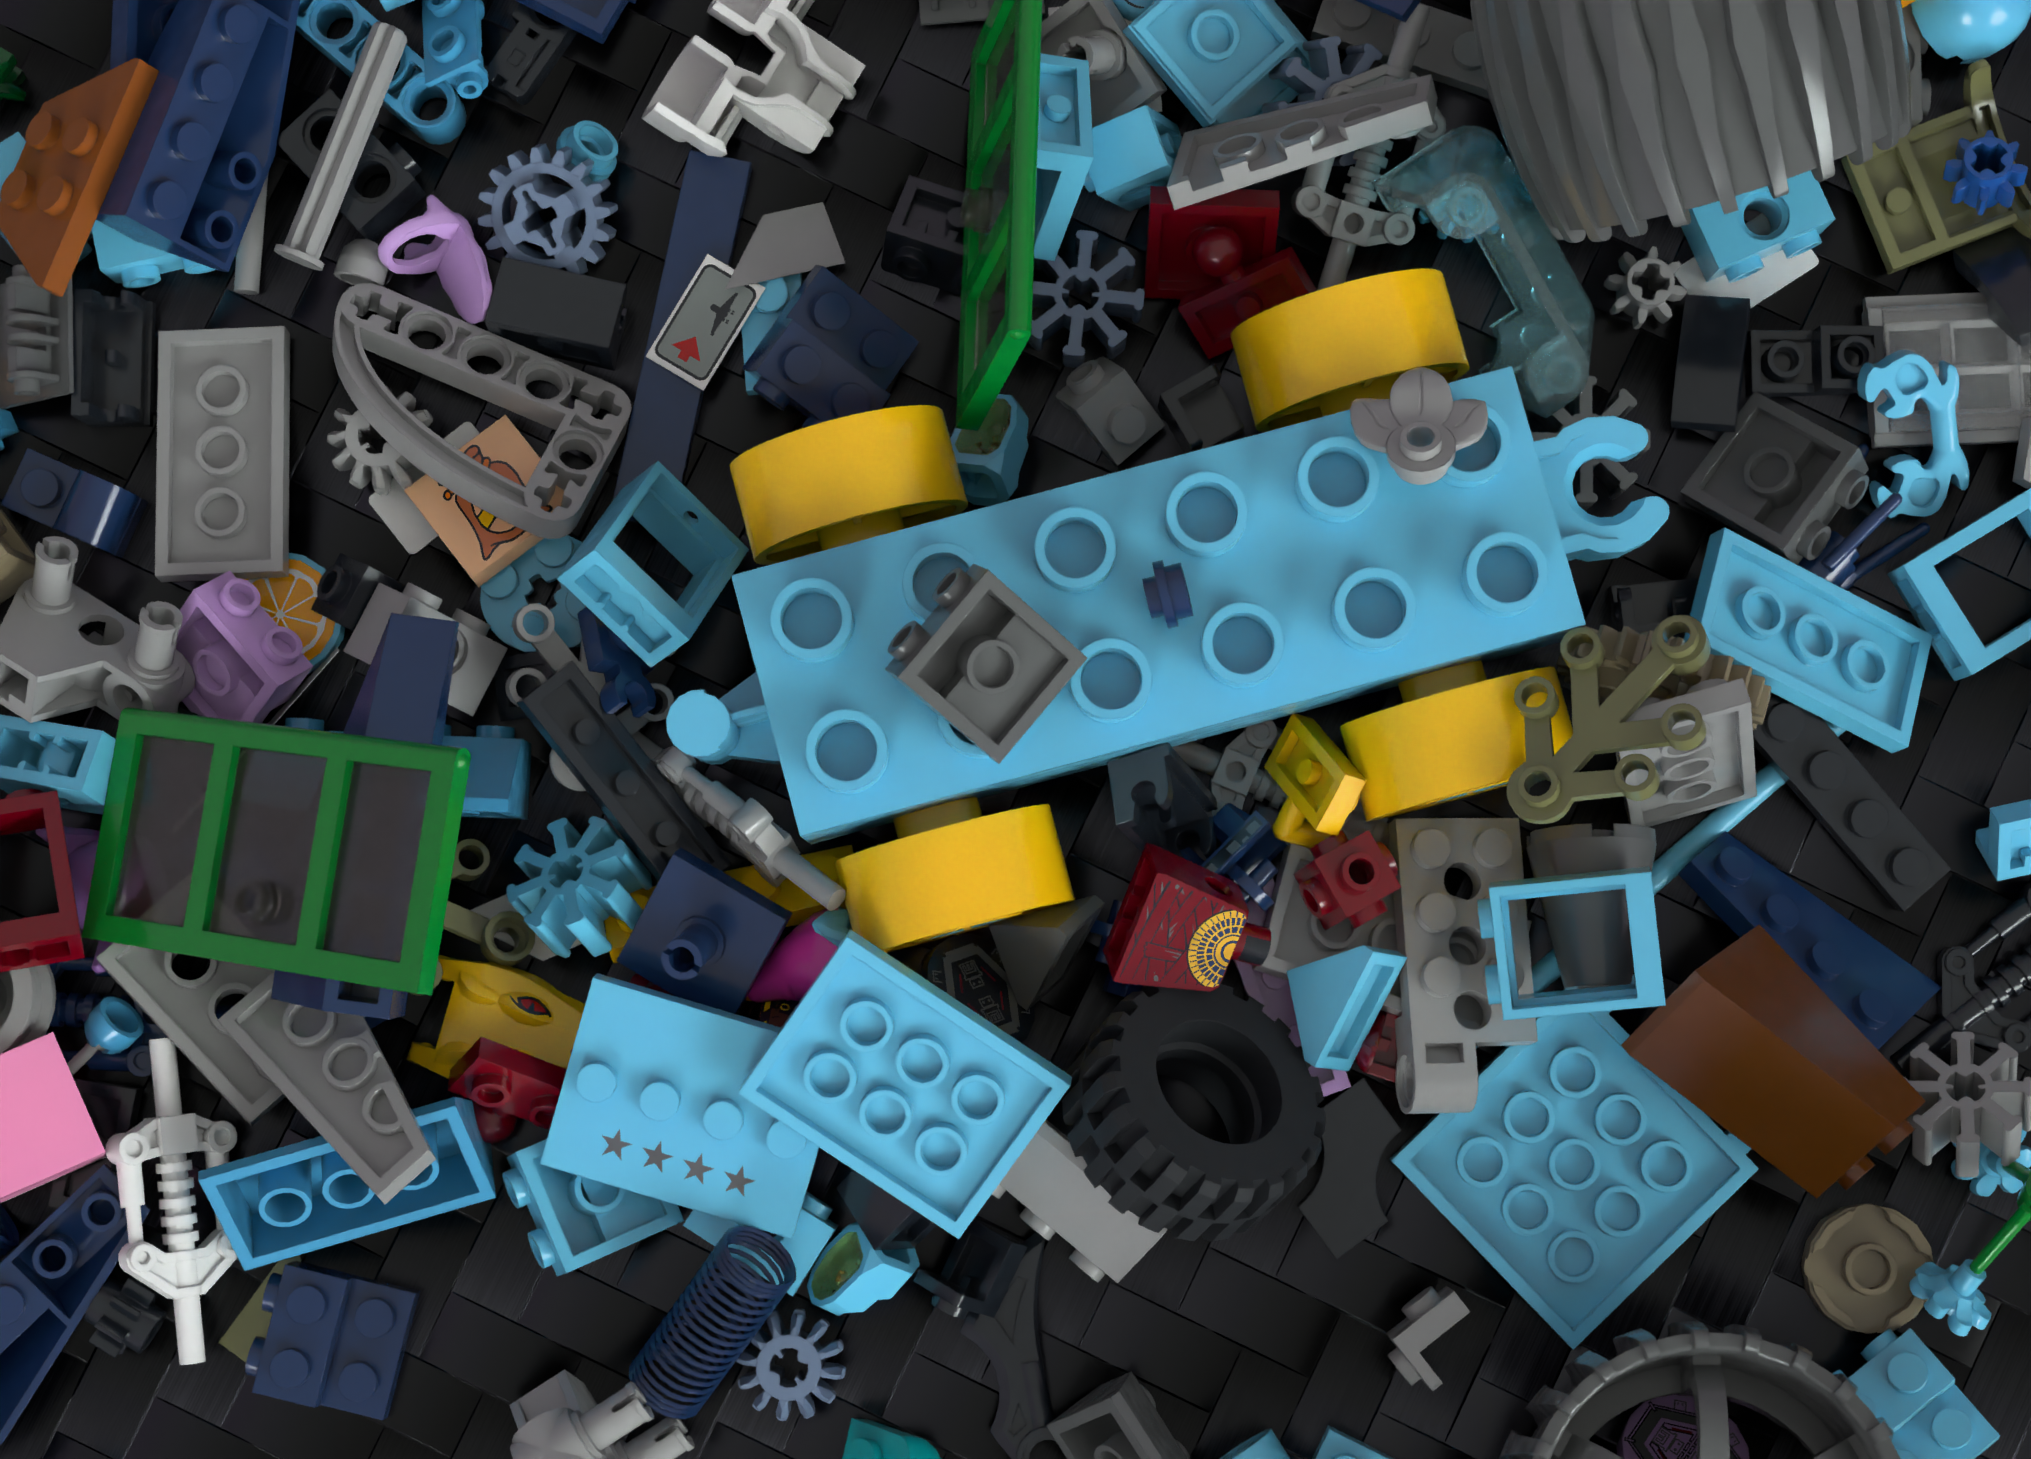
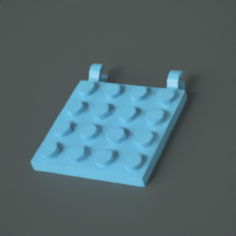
M1634 974L1632 976L1631 984H1635ZM1611 1011L1537 1017V1042L1531 1045L1505 1046L1478 1072V1096L1475 1107L1471 1112L1436 1113L1390 1158L1393 1164L1573 1350L1759 1169L1746 1156L1751 1150L1749 1146L1728 1130L1723 1132L1701 1109L1626 1052L1621 1045L1630 1035L1609 1015Z

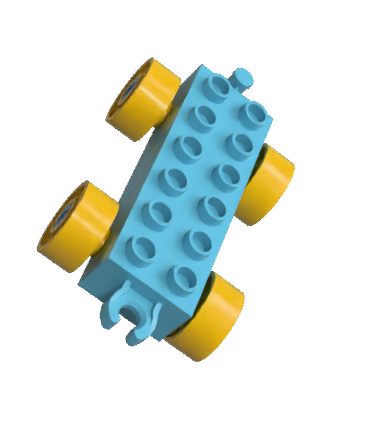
M1436 269L1401 270L1348 281L1286 301L1238 325L1231 332L1230 337L1256 429L1264 433L962 514L960 513L967 508L968 502L941 408L931 405L891 407L853 414L811 425L759 444L736 457L729 465L754 561L758 564L768 565L731 575L756 672L719 700L715 696L706 694L705 690H691L679 696L670 706L666 718L667 733L672 743L684 754L693 756L699 761L710 765L723 764L731 759L781 765L799 835L810 844L894 822L898 836L897 840L853 853L834 862L840 886L846 890L844 901L852 930L886 953L988 927V924L1074 901L1075 897L1050 805H1034L982 816L978 799L1107 765L1109 761L1165 743H1169L1171 747L1399 686L1403 704L1360 717L1340 726L1348 759L1367 780L1360 794V803L1366 822L1507 786L1514 770L1526 762L1525 721L1514 700L1515 690L1523 680L1533 676L1543 677L1553 685L1558 695L1559 708L1551 718L1554 755L1572 737L1573 728L1555 667L1538 668L1487 680L1483 663L1559 643L1567 632L1586 625L1568 561L1578 559L1591 562L1618 558L1644 545L1666 522L1670 513L1669 506L1664 499L1658 496H1649L1633 501L1621 513L1613 517L1600 518L1584 511L1578 505L1573 495L1572 482L1577 469L1582 464L1592 459L1624 462L1636 457L1648 443L1646 429L1638 423L1616 416L1587 417L1563 428L1556 437L1533 441L1512 366L1455 381L1463 376L1470 367L1444 275L1440 270ZM1418 367L1428 368L1441 374L1450 386L1453 401L1461 399L1485 401L1488 412L1487 429L1481 439L1470 446L1456 451L1455 459L1446 474L1438 481L1425 485H1416L1404 481L1389 464L1386 453L1363 446L1355 436L1350 416V408L1355 399H1390L1391 388L1399 376L1408 370ZM1163 560L1164 566L1181 562L1194 615L1178 619L1179 626L1170 629L1167 627L1165 616L1151 618L1142 582L1144 578L1155 576L1152 562ZM972 564L981 566L993 573L1087 657V660L1000 764L990 759L942 716L931 710L885 670L894 658L888 653V647L895 635L911 621L915 620L922 625L939 605L932 599V595L942 579L958 567L967 572ZM1544 692L1532 694L1528 698L1526 706L1538 707L1546 701L1548 694Z

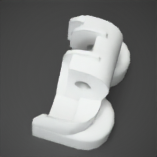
M712 0L707 13L741 35L756 36L773 53L771 59L761 75L735 66L729 56L695 35L686 44L667 72L641 118L678 142L687 141L707 156L723 157L727 155L726 145L742 117L779 143L795 151L809 154L815 150L823 136L830 137L832 135L833 126L829 123V120L843 98L853 100L856 95V89L853 86L866 65L801 22L815 0Z

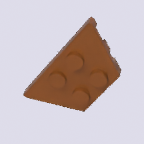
M133 58L44 102L39 113L28 125L25 136L26 144L14 171L6 178L2 185L0 193V229L36 285L56 296L63 297L158 76L159 70L141 59Z

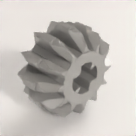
M404 392L396 398L427 427L433 422V417L427 410L413 412L416 398L412 394ZM338 408L335 410L334 417L346 426V429L344 431H333L327 435V442L330 445L343 449L335 456L332 463L339 471L352 469L349 482L354 487L362 489L372 480L374 491L379 495H387L391 488L393 476L404 489L413 484V479L407 470L414 464L401 455L388 442L384 443L382 453L370 445L372 439H380L382 436L371 426L359 410L353 415L345 409Z

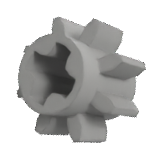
M1654 246L1639 261H1636L1630 253L1625 252L1618 260L1619 267L1625 276L1618 274L1609 275L1604 282L1605 288L1616 291L1617 301L1609 312L1613 315L1623 311L1627 315L1632 316L1633 329H1639L1646 318L1652 314L1660 323H1666L1672 317V312L1665 301H1680L1687 293V289L1675 285L1674 274L1681 266V263L1677 261L1668 265L1664 261L1657 259L1658 251L1657 247ZM1640 277L1648 278V289L1656 291L1649 300L1642 298V287L1635 285Z

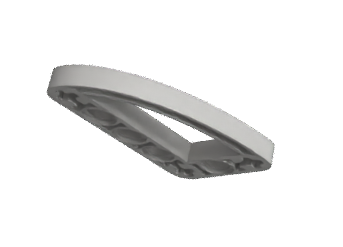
M362 283L349 287L342 294L338 302L332 339L333 357L338 375L345 390L361 414L394 449L425 474L453 493L524 531L546 539H558L570 534L574 530L626 434L632 407L629 397L622 389L380 285ZM368 310L376 312L378 314H372L368 318V320L360 319L359 317H357L364 316L368 312ZM400 321L398 334L391 333L390 330L395 331L396 322ZM418 331H429L438 335L442 339L443 344L435 349H423L414 345L409 337ZM364 349L557 430L526 487L496 473L464 454L418 420L395 398L372 368ZM484 355L498 361L502 368L493 374H482L473 370L467 362L475 356ZM544 380L555 385L560 393L551 399H541L530 394L526 386L530 382ZM571 395L579 397V400L575 399L573 409L568 408ZM600 409L611 413L606 414L602 420L592 416L596 415ZM568 450H578L589 455L594 464L587 469L576 470L563 464L559 456ZM557 485L564 490L561 506L554 508L552 513L541 509V506L549 504Z

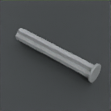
M376 22L372 25L283 245H275L274 251L277 254L305 267L318 271L323 270L325 264L319 260L406 46L407 36L393 25L383 22Z

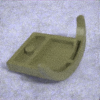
M1985 59L1973 62L1965 72L1963 108L1912 127L1908 135L1899 138L1898 143L1888 150H1881L1876 146L1875 142L1872 143V158L1860 165L1852 164L1848 155L1841 158L1842 165L1888 275L2012 226L2019 233L2031 239V193L2025 183L2018 187L2013 186L2015 195L2011 207L2006 208L1998 203L1993 207L1986 208L1981 216L1977 214L1976 208L1968 206L1963 201L1953 204L1951 198L1957 182H1949L1943 179L1946 161L1957 159L1955 153L1960 138L1973 142L1978 138L1984 137L1988 130H1992L1994 137L2007 143L1994 100L1991 66Z

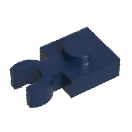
M585 607L577 615L588 671L603 673L606 684L600 692V700L606 714L615 713L628 703V698L633 717H642L655 707L656 696L654 689L644 677L656 668L655 665L650 668L590 609Z

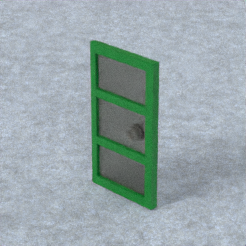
M995 0L971 53L966 190L963 195L960 213L961 227H964L956 410V428L979 430L1031 337L1043 0Z
M124 708L119 718L82 937L415 994L432 995L471 754L468 749L461 747L139 708Z

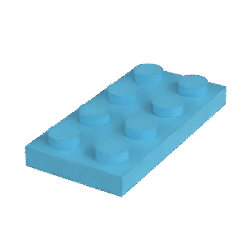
M1727 528L1711 534L1690 616L1697 619L1705 629L1710 642V654L1731 656L1734 658L1732 664L1750 666L1753 668V675L1762 676L1766 679L1764 685L1771 686V693L1890 753L1907 748L1910 742L1933 635ZM1687 632L1685 633L1684 637L1685 643L1687 642L1690 634Z

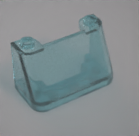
M1462 125L1452 129L1373 181L1372 185L1387 210L1397 212L1404 208H1418L1425 212L1428 219L1432 221L1441 233L1455 239L1476 238L1515 307L1513 311L1489 326L1495 337H1497V351L1492 362L1487 363L1478 370L1480 374L1512 366L1524 409L1547 418L1573 401L1584 390L1588 381L1595 319L1592 304L1559 244L1550 234L1534 206L1501 140L1494 132L1479 126Z

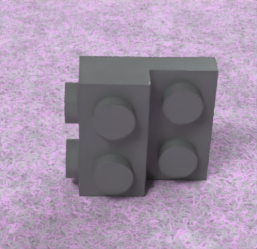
M1755 391L1738 413L1736 431L1724 432L1681 489L1680 493L1685 502L1736 530L1740 536L1798 565L1803 557L1808 560H1814L1825 549L1831 535V528L1827 525L1840 507L1852 509L1860 502L1869 484V477L1865 475L1869 468L1859 447Z
M972 564L967 572L958 567L942 579L932 595V599L939 605L922 625L915 620L911 621L895 635L888 647V653L894 658L885 670L931 710L942 716L990 759L1000 764L1087 660V657L988 569Z

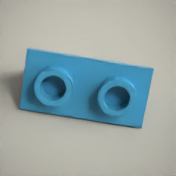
M422 0L425 84L428 88L446 80L461 97L474 99L479 97L487 87L489 82L488 72L483 67V56L481 54V20L485 15V6L482 0Z

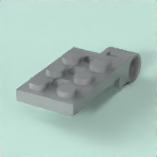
M1519 818L1394 819L1388 824L1389 846L1398 868V874L1395 877L1402 887L1393 892L1397 951L1407 957L1399 973L1402 1016L1394 1019L1397 1046L1395 1086L1398 1103L1404 1114L1469 1113L1474 1109L1478 1096L1476 1046L1531 1045L1538 1041L1536 1018L1503 1021L1502 1005H1489L1485 965L1497 964L1494 938H1481L1477 899L1490 898V882L1524 879ZM1448 868L1461 869L1470 877L1473 891L1469 900H1457L1447 892L1444 885V875ZM1526 899L1509 900L1519 995L1531 994L1534 991ZM1454 931L1465 932L1475 940L1478 947V956L1474 964H1462L1452 956L1449 949V939ZM1458 996H1471L1480 1004L1483 1019L1478 1029H1468L1462 1026L1456 1019L1454 1004Z
M192 876L141 920L183 927ZM216 892L210 931L260 939ZM112 943L96 957L98 963L251 1126L257 1123L286 1097L226 1032L216 1017L217 1006L224 997L230 994H243L246 996L275 970L210 959L209 969L202 977L195 980H185L178 977L172 969L173 960L178 953Z

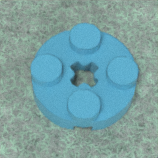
M569 535L558 539L544 538L480 586V603L483 615L487 623L491 625V630L504 643L524 653L536 652L531 643H526L515 635L512 627L513 617L521 607L530 604L528 596L534 591L532 583L536 579L542 577L547 583L558 580L557 577L582 544L581 541ZM559 581L561 589L554 594L557 605L550 609L555 619L554 630L568 648L580 647L582 636L577 614L585 608V605ZM530 611L523 618V627L530 635L537 636L544 629V620L537 612Z

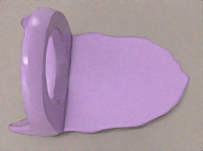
M430 195L426 199L427 211L423 215L412 218L397 226L383 238L378 246V257L387 269L396 274H425L436 271L442 287L450 297L457 313L472 325L485 320L493 293L486 257L474 239V233L468 221L461 214L451 211L437 197ZM426 234L436 235L433 242L428 245L413 242L407 244L404 248V260L393 257L397 248L409 239Z

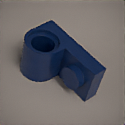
M27 448L1 505L122 559L147 507L148 501L97 476L77 470Z

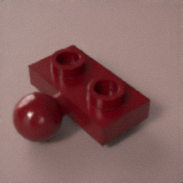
M1214 225L1204 229L1197 236L1193 245V257L1197 266L1204 273L1219 277L1220 279L1183 296L1178 309L1208 359L1233 349L1230 334L1247 319L1276 305L1317 291L1292 246L1243 268L1241 262L1244 256V245L1236 231L1224 225Z
M480 1037L450 1069L448 1091L472 1099L477 1125L484 1142L498 1143L511 1135L515 1129L517 1117L530 1121L540 1128L550 1129L567 1069Z

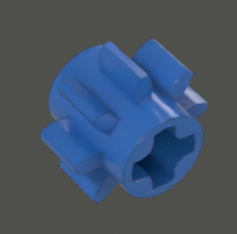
M1988 130L1984 137L1978 138L1973 142L1960 138L1955 153L1957 159L1946 161L1943 173L1944 180L1957 182L1953 190L1951 202L1957 204L1963 201L1968 206L1976 208L1977 214L1981 216L1986 208L1993 207L1998 203L2006 208L2011 207L2015 195L2013 186L2024 185L2028 172L2027 166L2013 164L2020 144L2017 141L2007 144L2005 141L1994 137L1992 130Z

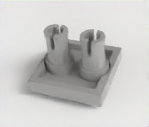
M1069 0L1042 22L1041 53L1089 61L1092 128L1141 106L1148 105L1168 90L1158 73L1122 32L1128 25L1113 0ZM1014 44L1004 51L1000 59L1008 74L1014 63Z

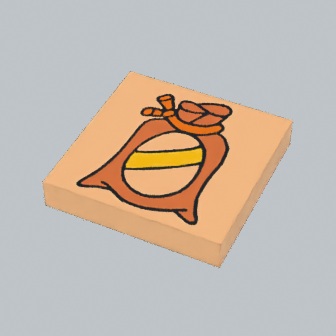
M506 414L458 449L482 465L526 487L541 460ZM427 474L404 490L478 587L544 539L480 509L453 493ZM556 485L549 504L541 506V509L552 513L554 508L561 506L564 490Z

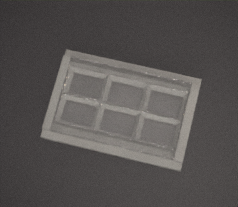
M1981 292L1865 297L1862 300V326H1883L1884 358L1898 350H1911L1924 357L1930 363L1937 377L1939 375L1938 364L1941 360L1956 367L1960 383L1958 399L1955 405L1959 445L2019 442L2022 418L2031 417V343L2023 347L2019 346L1989 318L1987 298ZM1883 390L1880 391L1874 402L1869 403L1867 401L1869 437H1871L1872 449L1933 446L1929 409L1921 398L1916 400L1912 414L1895 419L1887 418L1877 411V407L1887 400Z

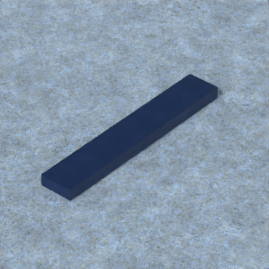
M689 150L613 500L623 487L657 461L684 485L704 391L647 358L646 355L707 254L731 267L753 168L751 162L728 157L707 156L703 152ZM633 516L628 520V522L640 524Z

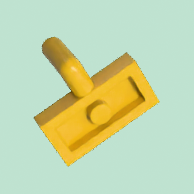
M1299 714L1291 715L1264 766L1288 796L1273 823L1272 831L1274 836L1280 841L1306 848H1311L1332 835L1337 836L1349 813L1357 806L1361 791L1367 781L1313 718Z

